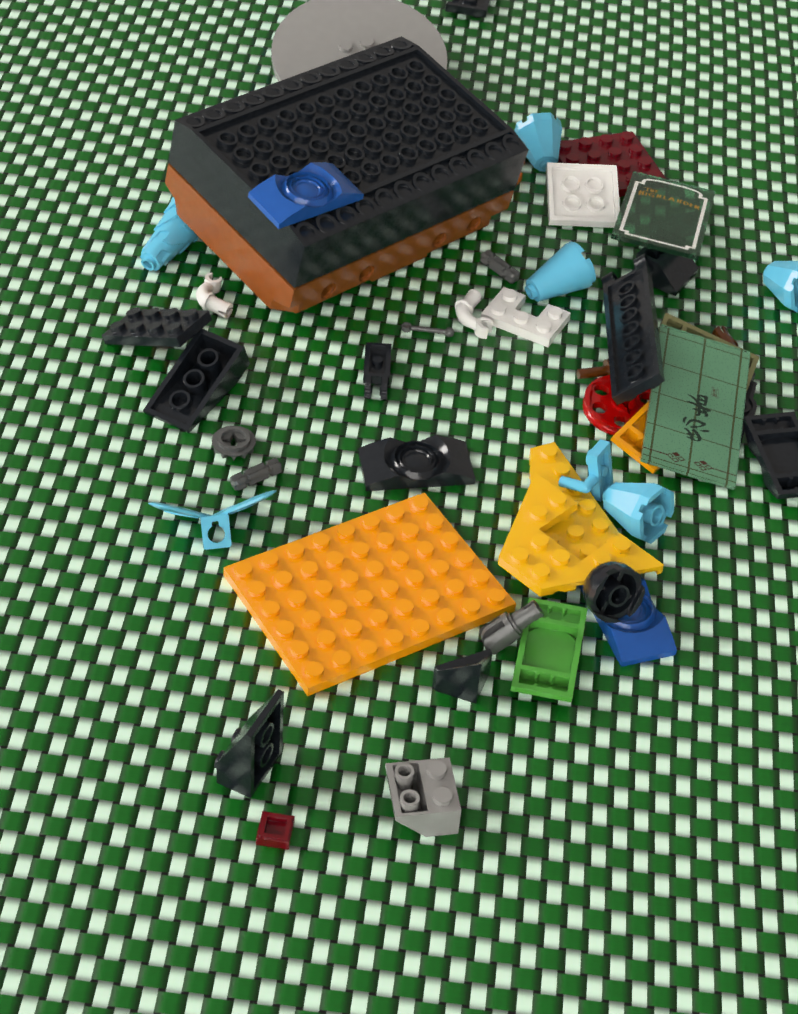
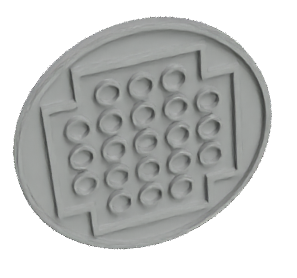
M310 0L295 8L283 19L274 34L271 49L272 68L278 82L401 36L419 45L446 70L448 62L446 46L434 25L420 12L398 0Z

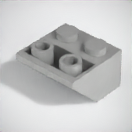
M450 757L385 763L395 821L425 837L458 834L461 806Z

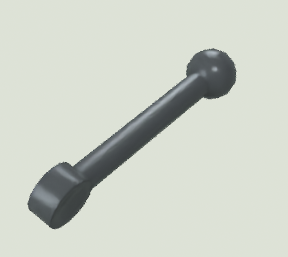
M404 322L401 328L403 332H410L412 330L445 334L447 337L454 335V329L451 327L439 329L413 326L409 322Z

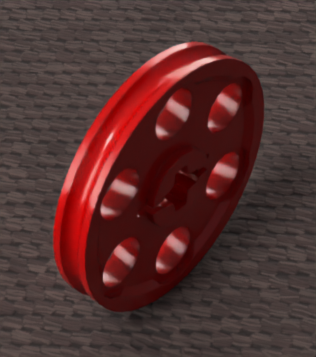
M610 375L599 377L592 381L585 391L582 404L584 414L596 428L613 436L622 428L615 424V422L621 421L626 424L645 405L640 399L649 400L651 389L637 395L631 401H625L617 405L612 399ZM601 390L606 392L607 395H599L595 391ZM593 408H601L605 413H597Z

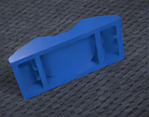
M311 162L300 171L289 176L275 174L248 192V198L278 229L362 200L364 196L334 164L327 162Z
M643 577L641 584L645 587V594L641 605L630 617L625 615L619 618L621 622L606 623L595 616L621 667L674 656L677 653L665 615L656 609ZM579 585V588H580L581 592L583 593V586H584V585Z

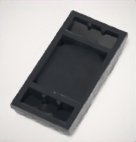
M795 412L744 416L743 426L749 450L758 459L765 486L777 499L798 497V419Z
M433 435L421 441L404 442L390 437L358 448L365 491L475 484L476 479L467 445L462 440Z

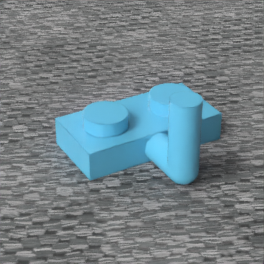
M602 439L586 455L589 476L585 481L561 476L558 482L560 487L582 493L591 492L596 501H602L605 489L613 484L611 446L609 441Z

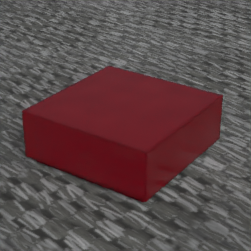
M262 811L256 836V845L289 850L295 816Z

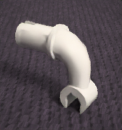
M213 272L207 273L204 283L196 291L197 301L203 310L214 312L227 319L232 314L233 304L215 296L216 293L220 292L222 276L217 280H212Z
M470 289L463 299H459L455 303L457 319L464 326L473 329L477 337L487 339L488 332H492L494 322L487 317L476 318L472 315L473 309L481 301L482 296L478 290Z

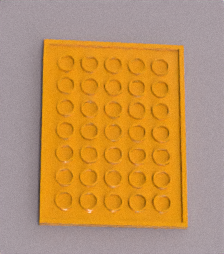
M425 492L224 567V577L307 696L488 623L504 612L512 613L516 608V602Z

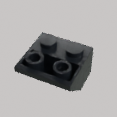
M661 231L652 238L653 240L685 247L680 239ZM649 241L636 254V258L646 254L654 267V272H652L653 287L673 296H676L698 272L697 265L686 249Z

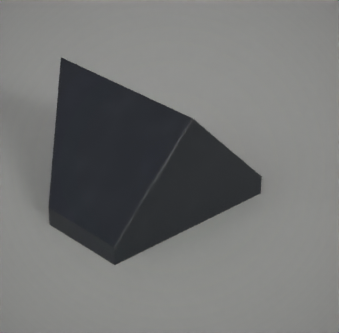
M484 650L434 666L432 687L435 691L476 704L490 673L491 650Z

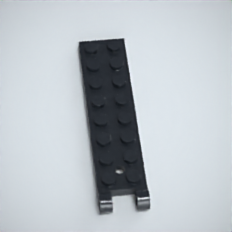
M646 254L633 260L635 270L618 278L612 271L601 277L612 399L617 405L625 401H631L637 395L648 389H654L665 381L652 281L654 267Z

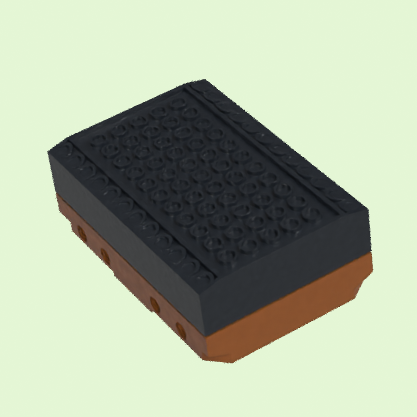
M401 36L176 119L165 184L175 199L177 215L269 309L299 313L368 280L373 282L427 257V254L488 226L491 216L508 209L529 149L509 125L419 45ZM311 162L334 164L364 194L362 200L280 229L248 198L249 191L273 175H292Z

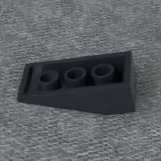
M202 328L193 336L143 409V412L190 433L237 384L250 365L245 347Z

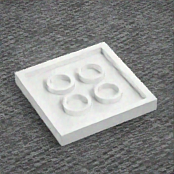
M547 162L546 182L549 225L620 227L617 165Z

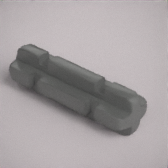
M490 250L481 253L480 261L507 282L514 284L519 281L520 272Z
M272 458L265 461V465L260 463L244 470L243 474L241 472L234 474L230 477V484L235 491H240L247 487L246 484L251 486L268 479L269 475L275 476L282 471L281 462L277 458Z

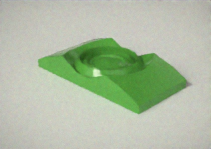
M529 597L528 603L534 599L543 611L544 616L523 629L510 691L572 703L588 608Z

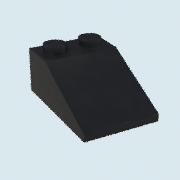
M278 689L247 720L242 728L236 729L228 748L225 751L221 750L214 763V767L217 769L218 784L249 798L255 793L282 754L284 691Z

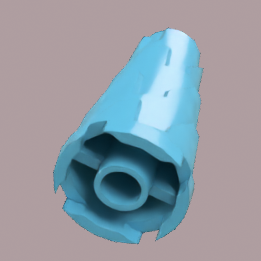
M172 197L171 202L164 210L163 217L153 229L154 233L142 248L141 264L149 271L159 270L163 265L166 266L177 254H181L192 242H196L199 239L191 228L177 215L174 197Z

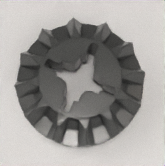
M226 426L214 433L212 446L215 453H221L222 458L230 456L235 460L236 457L240 456L245 459L247 454L253 453L254 446H256V438L247 428ZM232 439H235L237 446H231Z

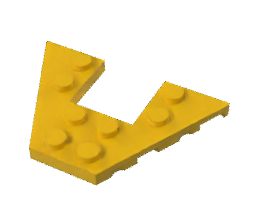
M535 473L498 559L499 566L540 597L552 595L558 591L568 592L576 590L577 586L584 585L585 579L592 569L605 562H622L639 574L653 571L661 574L664 566L663 563L621 533L583 560L577 558L544 532L575 512L578 502L538 473Z

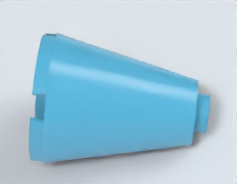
M572 241L561 247L526 280L525 292L531 300L534 299L539 302L592 286V283L596 281L595 269L590 258L585 260L581 254L584 252V249Z

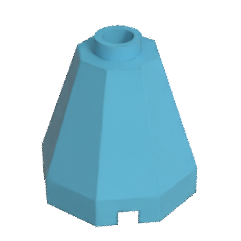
M550 112L532 113L527 116L526 122L522 123V120L516 123L514 131L529 149L526 156L535 169L546 172L547 162H558L562 134L561 120L555 119L554 115Z
M774 261L764 269L763 282L785 307L798 313V261Z
M615 482L605 489L602 496L603 508L630 535L650 544L665 533L668 526L664 523L666 516L671 518L674 513V492L655 483Z

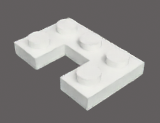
M506 287L501 289L481 313V317L490 318L494 322L493 326L545 347L551 345L570 321L571 312L550 304L545 307L538 317L520 311V308L525 304L526 295Z

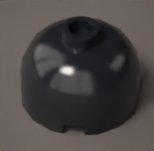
M610 561L599 564L591 570L585 579L583 586L584 601L590 611L606 623L621 622L619 618L625 615L630 617L642 603L645 594V587L641 584L642 577L638 572L622 562Z

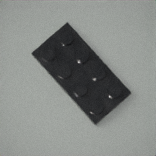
M135 307L128 310L126 316L120 321L112 323L110 329L102 334V338L105 344L181 347L212 321V317L209 311L197 310L195 308L189 310H178L177 308L161 310L159 308L140 309V307Z

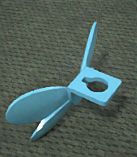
M276 490L259 494L213 515L165 503L149 502L148 504L166 513L200 518L203 548L205 550L228 548L232 545L229 515L267 499ZM218 521V526L225 533L223 540L218 543L212 542L208 537V531L212 527V522Z

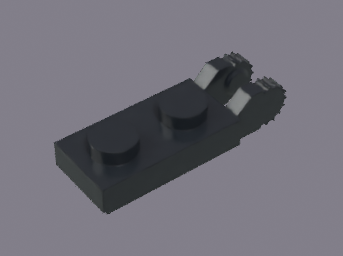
M366 342L363 383H365L364 398L370 399L372 394L371 384H380L379 395L381 399H387L392 344Z

